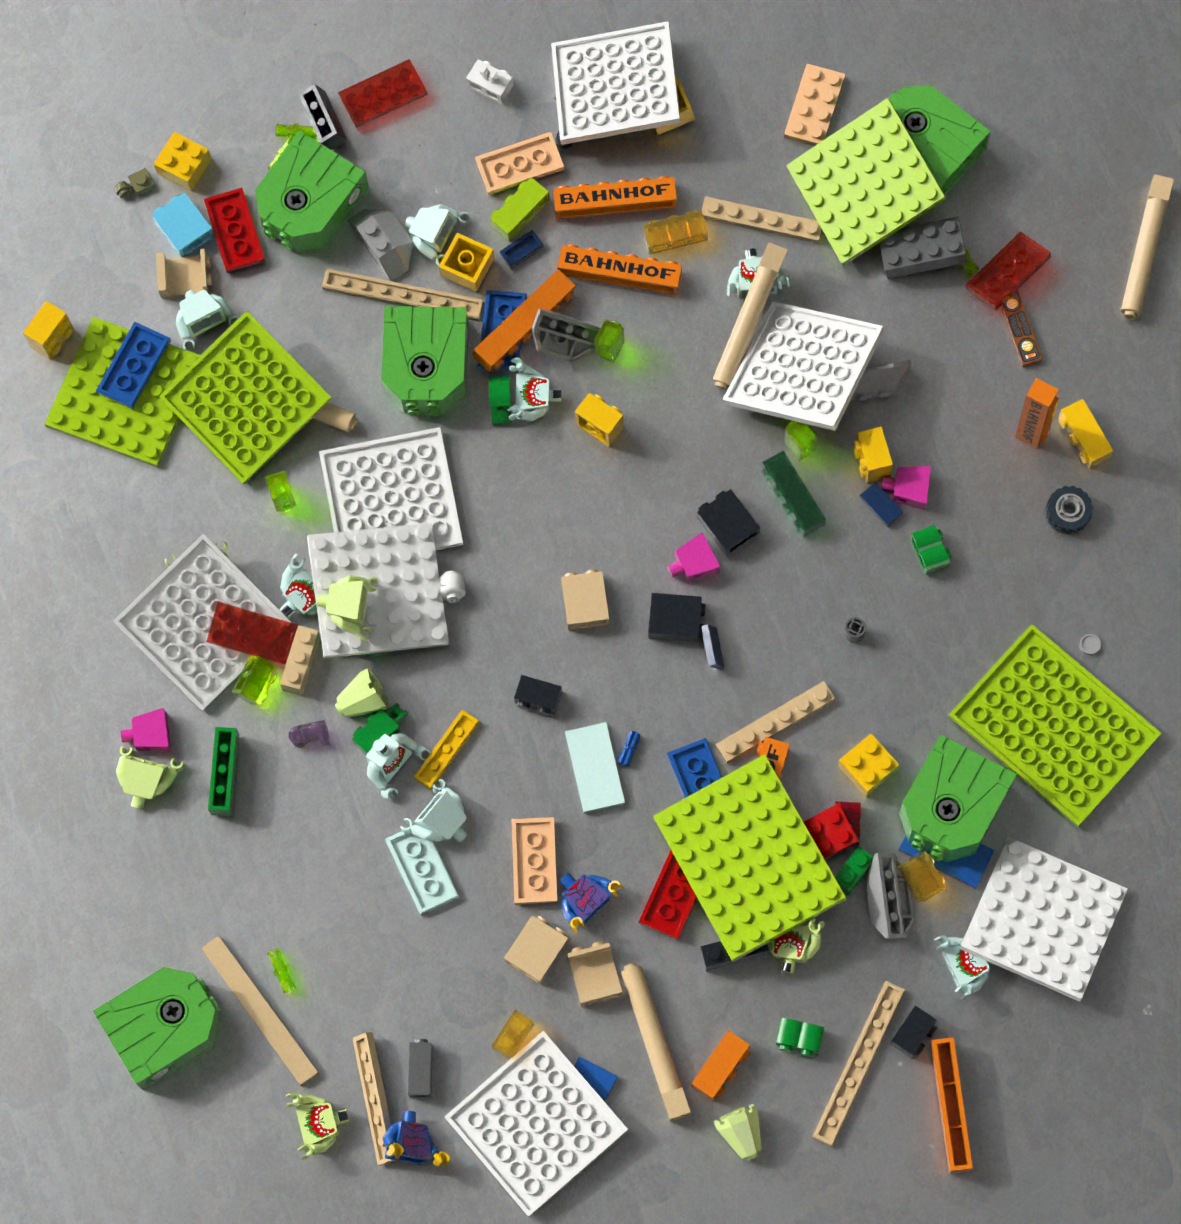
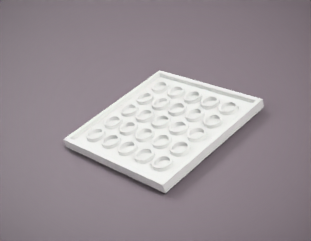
M668 21L551 43L559 133L562 145L681 123L671 32Z
M772 302L723 398V402L726 405L835 431L884 333V328L881 325Z
M440 427L319 451L334 532L431 523L435 551L464 545Z
M431 523L307 536L316 606L319 594L328 595L331 584H335L349 575L365 577L367 580L371 577L378 579L377 583L370 582L372 586H377L378 589L375 592L368 591L363 626H360L361 629L364 627L371 629V633L362 632L364 637L369 638L367 641H361L358 638V634L353 635L339 628L326 613V607L317 606L324 658L446 646L449 644Z
M204 534L113 620V623L201 711L291 624L281 611Z
M1008 837L959 949L1080 1002L1127 888Z
M544 1031L445 1116L446 1120L528 1217L532 1216L629 1131Z

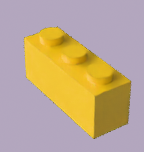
M1083 399L1061 409L1060 418H1058L1059 423L1063 429H1067L1070 434L1069 440L1073 446H1077L1080 451L1079 457L1084 464L1087 463L1088 467L1091 468L1112 457L1113 449Z

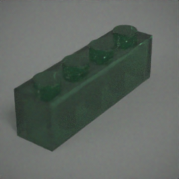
M784 450L763 461L760 472L764 480H769L773 486L771 490L774 496L781 499L783 503L781 506L787 516L790 514L792 517V525L796 532H801L803 537L825 526L826 518Z

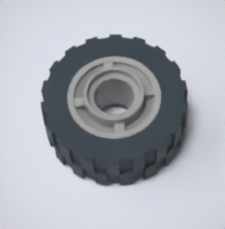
M1075 486L1058 488L1051 494L1045 507L1048 523L1053 526V529L1060 531V533L1071 534L1079 532L1080 529L1085 528L1092 517L1093 505L1091 498L1081 488H1076ZM1071 506L1074 509V513H1067L1064 507Z

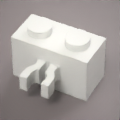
M479 59L466 77L467 87L500 104L503 103L513 87V77L509 72L505 70L500 71L490 62H483Z

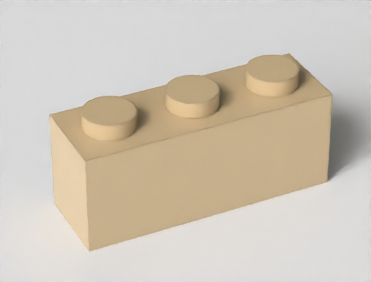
M298 625L280 681L283 691L303 696L321 639L318 630Z

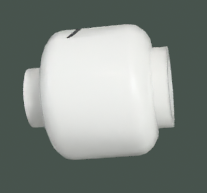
M456 571L443 573L439 578L442 599L449 603H456L466 594L465 579Z

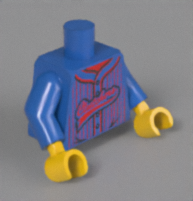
M568 872L560 880L567 888L562 894L563 901L561 903L564 918L571 925L574 933H578L576 928L578 926L586 928L585 924L612 899L611 893L618 897L619 895L615 891L618 888L624 889V887L616 880L611 881L596 875L586 876L583 874L576 880Z
M404 1111L403 1121L392 1124L383 1136L382 1140L386 1146L385 1159L422 1165L433 1159L435 1166H440L441 1163L443 1166H446L450 1160V1156L446 1152H440L435 1146L427 1125L416 1123V1112Z

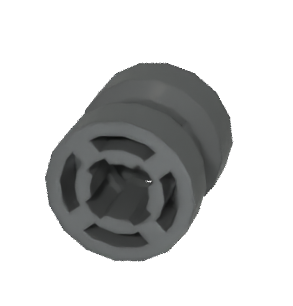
M857 617L850 618L845 625V638L852 643L862 641L866 631L865 622Z

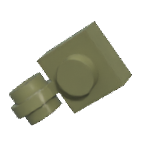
M144 168L128 176L129 184L125 181L117 183L115 185V193L120 198H125L134 189L138 196L155 188V185L147 169Z

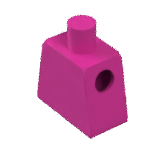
M931 466L898 467L896 478L883 477L882 489L894 490V502L925 510Z
M703 532L675 551L677 562L668 566V570L673 578L683 573L688 582L720 573V565Z
M164 708L131 718L132 729L121 730L122 743L134 741L137 751L171 752L168 717Z

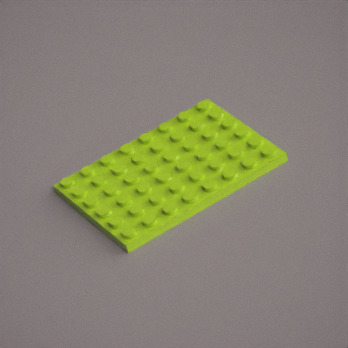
M1032 624L948 716L1076 827L1083 823L1162 734Z
M765 754L653 816L732 962L847 900Z

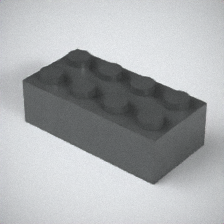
M958 216L901 228L879 242L887 279L968 262Z

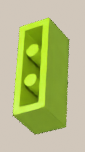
M532 177L527 181H523L519 185L518 191L514 195H509L504 205L491 214V227L507 241H510L550 200L549 191Z

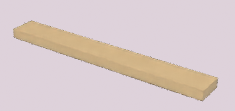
M328 268L326 269L322 284L323 290L402 306L466 307L468 319L477 321L481 319L485 303L482 299Z
M217 936L201 949L298 1083L302 1086L317 1075L318 1071L221 938Z
M885 981L812 1138L831 1147L833 1146L905 989Z

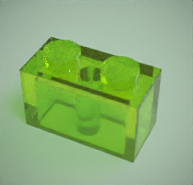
M605 319L594 340L595 354L614 363L625 343L624 328L619 322L614 320L610 322Z
M792 421L786 426L784 444L800 462L816 450L817 436L807 424Z
M285 470L265 477L277 512H287L294 506H297Z
M249 656L231 693L252 705H261L267 698V691L270 685L276 680V673L279 668L260 656Z

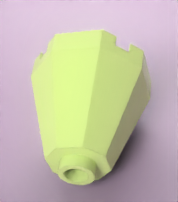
M368 668L361 671L338 695L337 703L335 704L340 715L344 714L346 717L378 712L380 709L385 711L390 708L387 695L382 693V684L374 672Z
M754 1104L748 1105L750 1110H745L742 1107L720 1117L721 1122L717 1119L713 1121L716 1130L741 1159L746 1157L747 1161L759 1156L758 1152L762 1150L759 1116Z

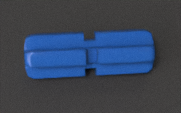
M629 732L625 748H623L618 760L620 765L625 767L630 765L634 754L633 750L636 749L640 739L638 732Z

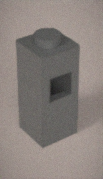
M415 1039V1042H410L408 1095L410 1098H431L433 1045L428 1043L427 1039Z

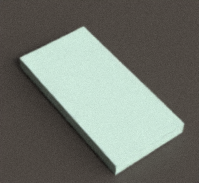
M606 722L565 731L583 813L625 804Z
M402 831L385 839L420 915H424L459 898L433 841L422 839L413 835L412 832L406 834Z

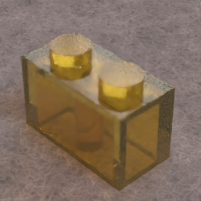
M926 851L918 852L898 864L918 902L927 901L947 889L944 885L945 880L934 867L935 862L932 856Z
M514 1010L491 1045L492 1049L508 1060L513 1058L533 1028V1020Z

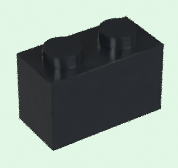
M521 675L514 696V702L521 709L529 710V708H532L545 716L555 715L562 695V686Z
M915 1005L890 1044L911 1059L915 1054L919 1056L926 1046L923 1044V1041L927 1036L931 1038L938 1028L935 1026L937 1019Z

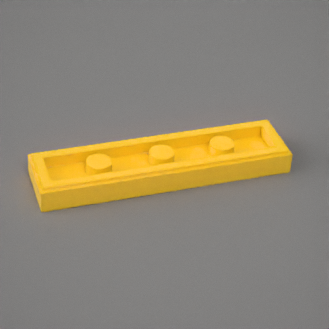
M462 709L417 771L414 779L432 790L433 785L438 782L480 721Z

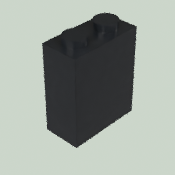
M731 489L727 492H720L716 495L714 501L711 503L706 502L698 508L697 519L726 557L760 534V526Z
M652 593L648 639L699 642V636H703L701 626L704 625L700 623L701 616H705L706 604L702 603V597Z

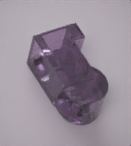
M325 720L294 726L289 731L288 737L291 743L298 748L316 741H320L322 746L331 744Z

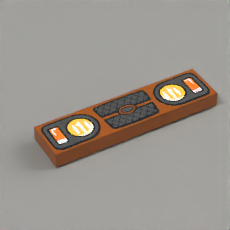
M1017 286L997 291L996 294L1022 367L1041 362L1042 356Z

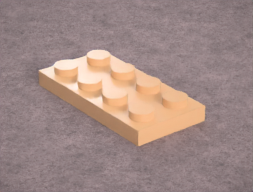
M810 64L806 65L784 138L813 146L826 139L845 79L844 73Z
M551 132L475 157L488 195L518 186L530 177L535 180L564 170L562 159Z
M554 817L512 819L515 905L558 903Z

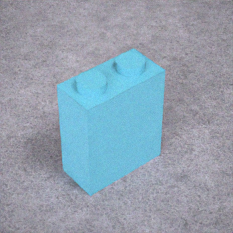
M185 192L181 195H176L170 203L158 207L152 214L155 224L180 257L186 256L214 237L211 226Z

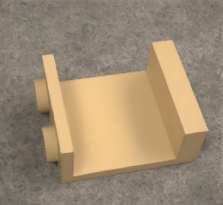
M200 249L201 255L176 258H166L164 252L156 253L157 283L161 298L185 296L189 290H194L196 293L205 290L209 294V287L212 286V276L208 274V268H211L210 255H206L205 249Z
M588 570L585 574L572 572L561 577L568 630L610 625L602 571Z
M531 916L505 955L504 961L541 985L545 979L546 972L563 946H567L569 940L566 937L567 933L556 927L554 930L548 926L549 922L541 916L537 918Z
M599 941L593 943L590 948L577 947L572 949L571 953H568L581 1007L623 996L609 943Z

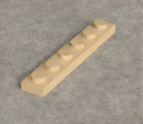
M706 196L700 218L819 243L822 228L817 220Z
M823 681L718 742L716 748L727 764L758 746L759 742L763 743L765 737L771 738L835 701V697Z
M366 1032L352 1039L377 1164L385 1165L395 1161L385 1159L386 1146L382 1140L391 1126L373 1032Z

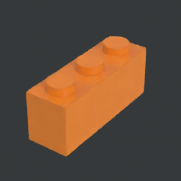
M728 1030L691 1083V1087L711 1101H714L716 1097L720 1099L726 1090L724 1085L727 1080L732 1081L739 1070L736 1067L740 1061L744 1063L751 1054L748 1051L750 1044Z

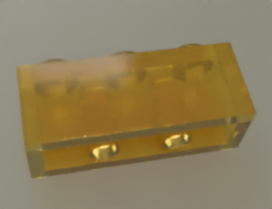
M689 211L682 216L677 217L673 215L665 220H652L643 225V234L649 255L708 240V231L702 211Z

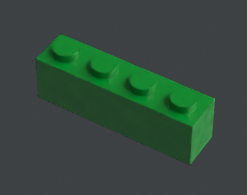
M215 727L208 811L211 815L233 816L240 736L237 728Z

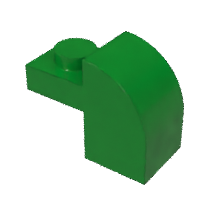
M510 376L489 377L492 424L512 423L509 420L512 411H508L511 407Z

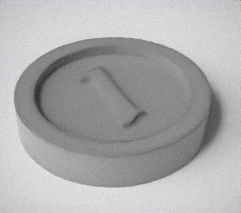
M1086 634L1081 638L1080 649L1083 653L1094 655L1100 650L1101 641L1096 635Z

